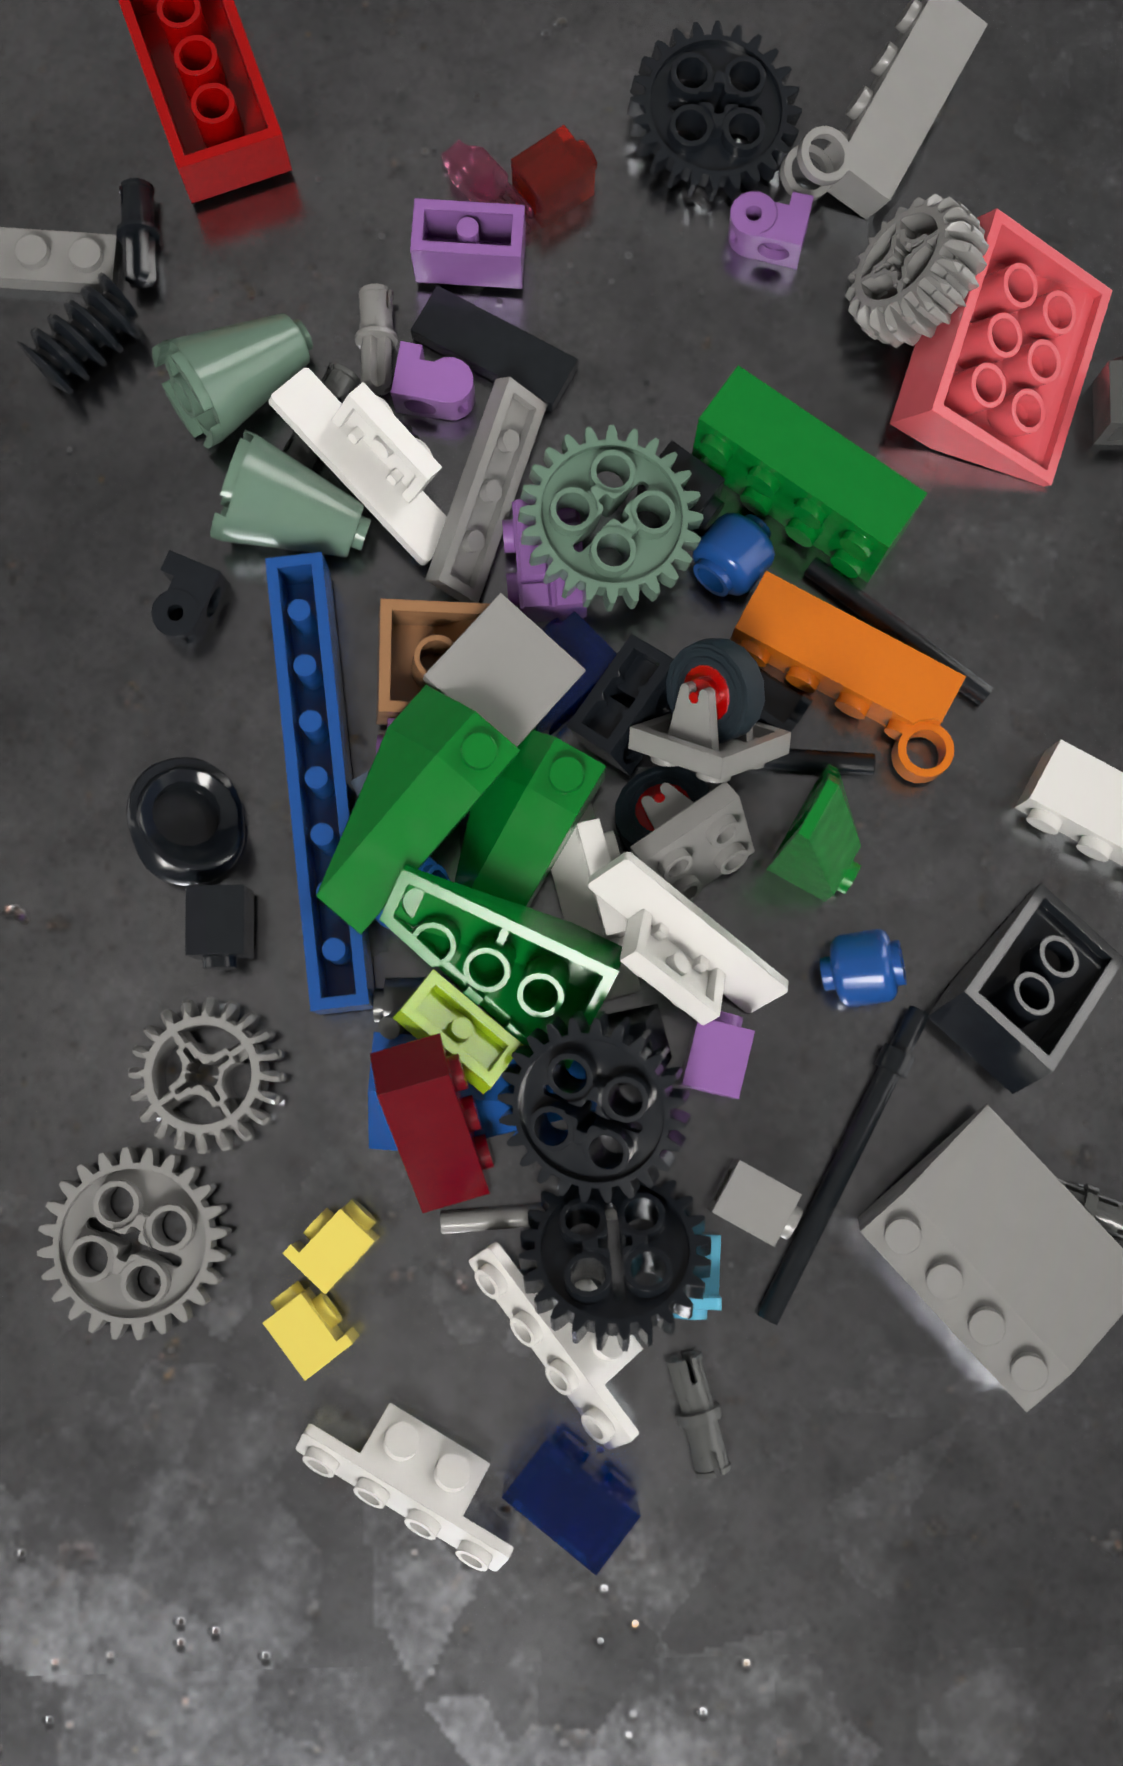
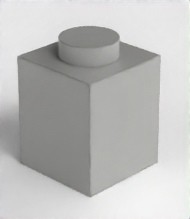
M733 1158L707 1209L775 1247L779 1237L788 1240L796 1229L803 1213V1209L797 1206L802 1194L743 1161Z

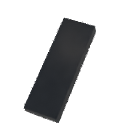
M438 285L411 328L412 339L447 357H455L464 361L471 370L494 382L497 378L511 377L547 404L546 409L551 412L555 409L578 369L579 359Z

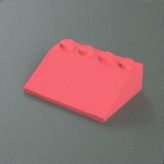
M996 208L977 217L980 221V226L985 230L984 239L989 245L986 254L983 256L987 266L975 277L979 287L968 292L964 299L966 307H958L951 314L950 325L942 322L937 326L932 338L922 335L915 344L889 424L930 449L1046 487L1053 483L1113 290Z

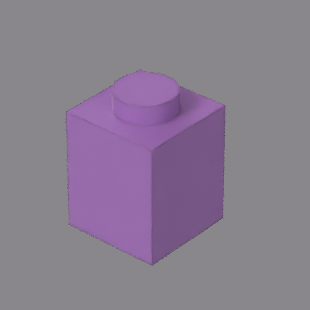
M721 1011L720 1017L704 1026L694 1019L682 1066L683 1072L680 1075L678 1085L729 1099H739L755 1034L754 1030L742 1028L743 1017Z

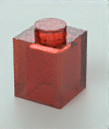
M562 125L511 159L512 189L543 229L594 195L595 170L597 169L596 158L584 140L576 141L567 127Z

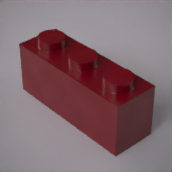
M440 1033L370 1053L376 1094L422 1213L490 1194L485 1170L495 1167L486 1134L478 1136L474 1134V1131L482 1129L473 1095L462 1097L460 1091L468 1089V1084L459 1054L447 1055Z

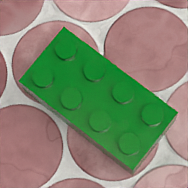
M739 365L698 419L692 455L725 478L724 485L740 495V501L748 510L762 517L769 515L785 526V531L791 539L804 547H812L813 545L830 557L831 564L840 573L850 578L860 577L867 583L871 580L907 529L928 494Z

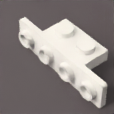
M303 368L273 392L268 401L270 406L420 565H426L433 558L447 516L423 491L442 469V466L433 458L427 445L415 438L394 416L389 404L381 397L376 396L364 382L350 392L344 402L341 403L309 368Z
M590 803L552 867L551 873L563 919L623 946L628 919L588 888L590 876L620 856L614 832L603 833L600 819L595 818L592 803ZM622 962L619 973L605 1000L636 993L640 989L638 976L632 973Z
M624 852L590 876L588 888L628 919L620 962L704 1026L720 1017L723 995L744 1012L752 1013L788 992L789 981L633 853Z
M495 1241L474 1255L469 1260V1264L475 1271V1280L478 1286L488 1297L498 1302L510 1319V1327L514 1335L525 1346L531 1347L546 1367L545 1373L551 1385L559 1393L566 1395L581 1415V1423L588 1435L596 1442L603 1444L608 1450L632 1442L639 1435V1431L606 1388L605 1384L643 1350L633 1334L630 1335L628 1351H622L617 1336H609L603 1350H597L595 1333L587 1332L578 1344L573 1343L572 1324L570 1322L563 1328L554 1331L551 1329L550 1318L553 1309L541 1314L536 1313L534 1298L538 1293L525 1292L524 1276L498 1242ZM588 1277L580 1279L575 1283V1287L582 1291H592L598 1288L592 1279Z
M392 1403L388 1404L361 1453L313 1424H308L302 1433L295 1449L304 1455L302 1458L303 1462L314 1472L329 1478L335 1474L355 1486L353 1489L355 1495L362 1501L379 1509H383L386 1505L405 1517V1525L411 1531L429 1540H434L436 1537L440 1538L457 1549L455 1552L456 1556L463 1563L476 1570L487 1571L489 1568L497 1572L508 1561L514 1548L464 1517L491 1463Z

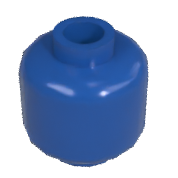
M725 513L717 518L701 536L699 545L692 552L695 563L693 571L698 581L711 593L722 597L728 594L741 596L750 591L774 562L775 550L770 540L771 531L764 521L752 514L743 516L738 513Z
M882 929L837 935L831 941L830 956L820 958V971L825 991L836 990L838 999L846 1007L852 1008L890 1002L896 997L898 986L907 985L900 941H891L889 935Z

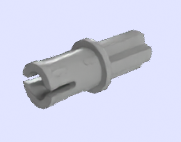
M368 284L359 290L360 323L359 330L355 334V344L361 349V383L364 382L374 394L386 395L389 393L390 385L392 384V350L398 344V336L393 331L392 326L394 294L393 290H388L386 285Z

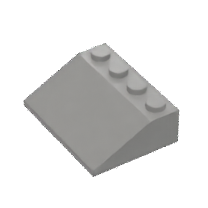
M987 1103L858 1217L860 1233L1026 1412L1067 1379L1123 1315L1122 1246Z

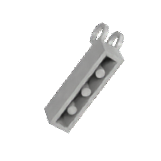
M911 0L894 25V28L900 32L894 44L889 41L883 47L870 68V71L876 75L870 87L864 85L848 106L845 115L851 121L846 130L843 132L841 129L837 130L830 126L816 127L809 131L803 137L800 144L784 157L780 167V177L785 190L791 196L792 192L814 196L813 201L829 192L865 220L870 218L891 200L988 24L958 0H922L921 2L919 0ZM815 139H826L829 141L824 150L811 144ZM795 158H797L798 165L804 176L811 182L820 185L819 188L808 190L797 184L792 175V163ZM810 158L817 162L821 171L812 164Z

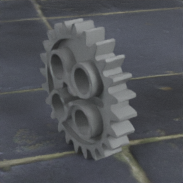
M134 1147L122 1148L120 1164H118L111 1152L98 1154L99 1172L89 1163L78 1165V1175L82 1183L79 1184L72 1180L61 1181L59 1186L68 1199L66 1201H50L46 1204L47 1209L58 1218L56 1222L41 1225L38 1228L39 1232L53 1237V1245L37 1251V1256L53 1258L55 1264L54 1267L47 1270L41 1276L42 1280L60 1279L62 1286L56 1291L52 1300L58 1302L71 1297L75 1301L68 1315L70 1320H74L87 1312L90 1313L91 1318L88 1331L91 1333L100 1330L108 1321L111 1322V1338L117 1340L124 1336L129 1324H131L136 1340H142L149 1335L152 1321L161 1335L172 1330L171 1313L183 1323L194 1317L188 1302L189 1300L201 1306L209 1303L211 1297L202 1286L203 1283L219 1284L224 1279L223 1275L214 1269L212 1265L213 1262L224 1261L231 1257L230 1252L216 1247L217 1239L232 1233V1228L216 1226L214 1218L227 1210L226 1204L209 1206L206 1199L214 1192L217 1186L215 1183L198 1188L194 1184L201 1170L199 1166H192L183 1173L178 1172L181 1155L177 1153L170 1154L162 1165L159 1164L160 1155L156 1147L147 1148L141 1162H139ZM119 1187L126 1189L133 1198V1209L126 1219L118 1217L111 1209V1196ZM169 1211L179 1213L186 1222V1233L179 1243L169 1240L163 1233V1219ZM92 1217L96 1218L103 1225L119 1234H128L140 1230L138 1241L141 1244L159 1251L171 1252L181 1257L182 1264L179 1267L175 1266L166 1258L158 1255V1253L146 1249L131 1254L130 1251L133 1243L121 1236L118 1237L111 1233L93 1229L89 1225V1220ZM92 1241L102 1245L107 1252L108 1261L102 1273L92 1270L86 1262V1250ZM144 1265L155 1269L161 1279L160 1291L154 1297L143 1293L138 1286V1273Z

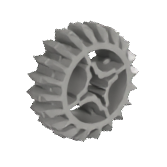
M936 193L927 200L920 197L916 198L909 209L900 206L895 217L890 222L882 221L881 230L875 237L867 238L869 245L865 252L856 256L855 259L859 265L848 276V280L852 285L848 288L845 297L850 302L848 312L854 317L855 322L872 339H878L883 344H890L895 348L904 342L914 346L922 335L932 338L937 326L942 322L950 325L951 314L958 307H966L964 299L968 292L979 287L975 278L976 275L987 266L983 256L986 254L989 245L984 239L985 230L980 226V221L961 202L954 201L950 196L943 199Z
M206 997L200 1015L198 1006L193 1000H184L181 1005L183 1020L174 1011L165 1009L161 1012V1019L167 1029L163 1031L154 1025H147L144 1028V1033L154 1042L152 1047L135 1045L132 1049V1053L135 1056L145 1058L146 1061L144 1068L133 1067L127 1072L129 1078L144 1079V1088L132 1091L130 1098L132 1101L149 1100L151 1104L142 1110L139 1118L143 1123L151 1122L159 1117L162 1118L154 1132V1136L158 1139H166L177 1129L174 1147L178 1150L187 1149L194 1135L195 1146L199 1154L210 1153L214 1136L222 1151L231 1150L234 1148L232 1130L243 1141L252 1140L255 1134L248 1120L251 1118L261 1125H268L272 1120L269 1113L260 1107L262 1102L279 1105L282 1102L283 1097L278 1093L268 1091L269 1081L280 1083L285 1082L287 1079L285 1072L270 1071L269 1069L270 1062L279 1061L284 1058V1051L279 1048L264 1051L263 1046L275 1036L274 1030L267 1027L253 1034L252 1032L260 1020V1015L254 1011L248 1012L237 1022L241 1006L238 1002L228 1001L220 1015L218 999ZM218 1027L230 1032L240 1042L231 1049L224 1048L220 1052L211 1054L202 1043H197L191 1033L204 1028ZM178 1046L179 1049L176 1052L182 1062V1072L179 1078L169 1086L170 1090L167 1091L165 1080L166 1067L171 1053ZM249 1058L251 1064V1083L245 1099L239 1106L236 1102L238 1096L233 1088V1077L235 1072L246 1064L245 1060ZM202 1063L215 1066L221 1064L218 1066L219 1076H212L218 1079L214 1087L212 1085L194 1086L198 1083L197 1074H203L198 1071ZM202 1096L210 1102L213 1108H219L225 1118L211 1124L201 1123L188 1118L176 1107L185 1101H192Z

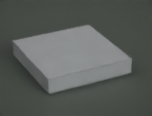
M500 593L426 672L423 680L431 688L475 710L518 747L581 678L586 669Z

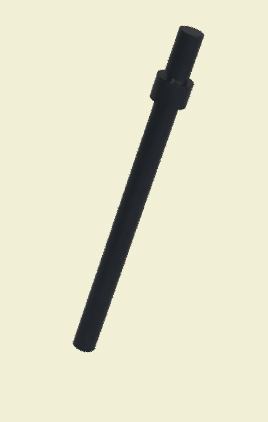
M910 1005L891 1044L884 1043L874 1063L879 1068L757 1312V1315L778 1325L899 1078L906 1079L916 1059L911 1054L929 1020L927 1012Z

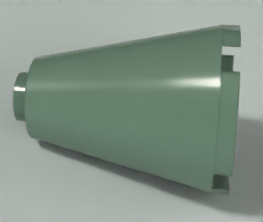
M280 313L164 340L152 348V357L155 368L163 364L166 366L170 379L161 384L177 415L194 438L203 433L206 435L203 446L208 449L224 441L264 405L273 392L309 364V351L313 349V343L308 330L299 319L292 320L285 313Z
M245 430L243 439L240 438L223 483L220 493L223 509L221 514L216 512L214 514L210 537L223 542L308 553L322 552L324 555L347 557L350 547L361 551L371 519L361 515L364 505L360 501L259 435Z

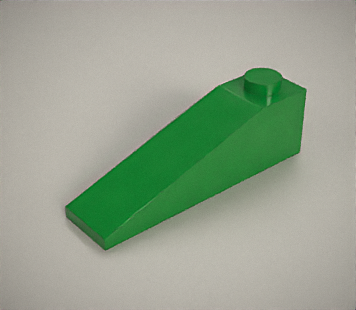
M425 685L388 726L316 897L361 935L384 909L403 866L406 865L419 869L511 765L520 749L475 710Z
M532 730L517 747L520 749V752L514 761L470 810L454 881L528 908L577 827V823L580 822L605 779L606 765L559 738L536 730Z
M828 763L820 773L767 867V870L824 902L831 898L836 890L845 895L861 868L860 864L853 861L861 847V843L838 768Z
M406 865L403 866L379 918L381 922L431 967L440 968L463 989L462 993L476 1005L479 1004L519 1042L528 1046L527 1037L536 1028H540L547 1033L546 1025L557 1016L568 1027L569 1019L575 1012L582 1011L588 1025L591 1026L620 970L622 946L572 922ZM565 1060L567 1069L571 1067L574 1060Z

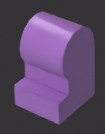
M750 191L741 194L734 200L730 210L728 241L731 248L743 257L797 270L814 196L792 192L790 204L787 205L774 202L768 195L761 192Z
M400 341L391 388L395 413L442 420H459L466 417L472 411L475 404L474 379L470 367L464 361L455 357H444L435 362L425 360L422 345Z

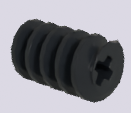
M102 272L97 277L102 294L87 285L81 288V295L86 307L70 299L64 302V308L69 321L54 313L47 316L52 335L37 327L30 331L35 349L17 341L23 352L53 386L70 395L75 392L68 376L71 372L86 381L91 378L85 363L88 358L105 367L108 363L102 350L104 345L109 346L118 353L124 351L118 335L121 331L136 340L141 337L135 319L138 318L136 310L114 282Z

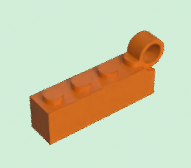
M766 571L738 620L730 640L743 646L759 667H765L766 664H769L786 673V680L794 687L808 693H815L818 690L835 699V706L843 713L856 719H864L867 716L885 726L884 732L895 740L891 753L893 766L897 773L905 780L913 783H927L942 774L953 760L954 743L950 734L940 724L966 676ZM922 737L931 741L938 751L936 767L924 769L914 765L907 755L906 747L908 740Z

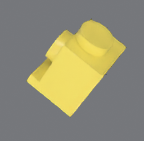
M353 1198L335 1214L327 1207L303 1232L310 1240L309 1243L305 1246L298 1240L292 1243L283 1254L326 1294L334 1288L380 1238L372 1229L377 1220L363 1205Z
M299 1281L295 1282L270 1302L276 1313L263 1322V1325L304 1381L351 1346L360 1336L354 1327L343 1333L337 1325L343 1320L342 1316L330 1298L323 1292L316 1296L310 1287L305 1290Z

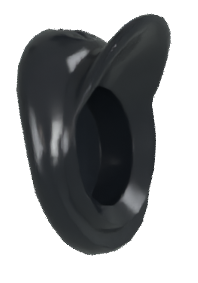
M175 757L150 765L134 782L126 806L128 828L141 862L154 876L166 883L178 886L209 883L223 876L236 864L245 842L244 815L241 801L234 785L221 770L198 758Z

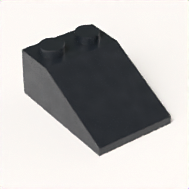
M1040 883L955 977L927 1017L1006 1089L1014 1094L1054 1072L1121 967L1123 956Z

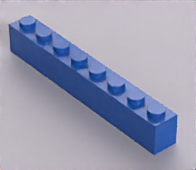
M322 552L265 558L310 1011L324 1015L373 1009L374 979L368 928L360 935L316 897L355 806L354 790L350 784V781L353 779L331 572Z

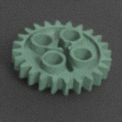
M609 425L604 440H598L595 432L589 426L585 429L581 445L572 436L566 434L561 445L563 455L557 450L548 447L545 449L543 457L546 467L533 464L531 467L529 478L535 485L523 486L520 499L529 505L521 507L518 514V522L531 526L522 531L520 542L522 545H538L531 553L529 564L535 566L547 563L548 569L543 582L549 584L559 577L564 580L565 584L561 595L564 599L570 596L577 588L583 591V607L588 608L595 595L603 596L606 611L612 610L618 596H623L627 606L630 609H634L639 601V591H642L653 602L660 594L659 582L664 586L672 588L679 578L675 569L686 571L693 560L686 551H695L701 537L690 530L699 528L703 521V514L690 511L689 509L697 504L701 495L699 491H683L692 473L690 470L674 474L671 469L678 456L676 452L670 453L662 459L655 455L659 445V439L656 437L644 448L638 445V429L633 428L626 441L618 440L615 426ZM605 471L613 472L620 477L623 485L616 488L607 487L600 482L597 474ZM638 485L646 487L647 491L639 494L626 505L619 521L616 519L610 520L597 533L592 543L583 551L577 552L574 549V545L583 541L587 536L589 537L596 530L601 515L606 518L611 516L623 504L629 493ZM563 508L575 509L582 515L584 522L580 525H568L560 520L557 511ZM641 511L653 512L659 516L663 526L654 529L646 527L638 519L637 513ZM601 548L615 549L623 557L624 563L620 566L606 565L598 557L597 551Z

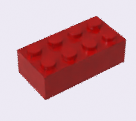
M118 0L177 169L192 204L292 171L280 126L234 0Z

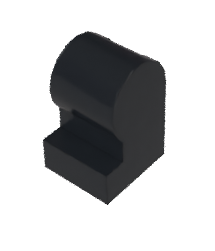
M169 550L160 570L171 581L168 590L160 594L154 601L151 610L152 622L157 630L175 645L182 647L194 646L201 642L209 632L230 587V583L221 571Z

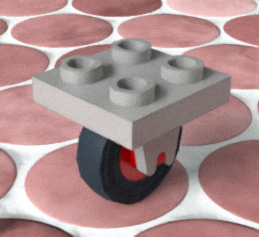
M719 638L699 640L680 650L670 664L666 679L667 701L672 713L630 727L628 749L651 756V761L657 765L667 767L680 766L694 771L698 779L711 783L728 782L734 775L749 769H760L765 766V763L789 754L791 740L790 731L758 722L765 703L764 680L757 662L743 646L730 639Z
M657 766L635 775L622 788L615 803V826L625 847L691 902L700 894L703 887L722 874L727 875L738 870L746 862L748 856L755 852L740 797L727 782L710 791L706 782L698 779L696 774L689 769L678 766Z

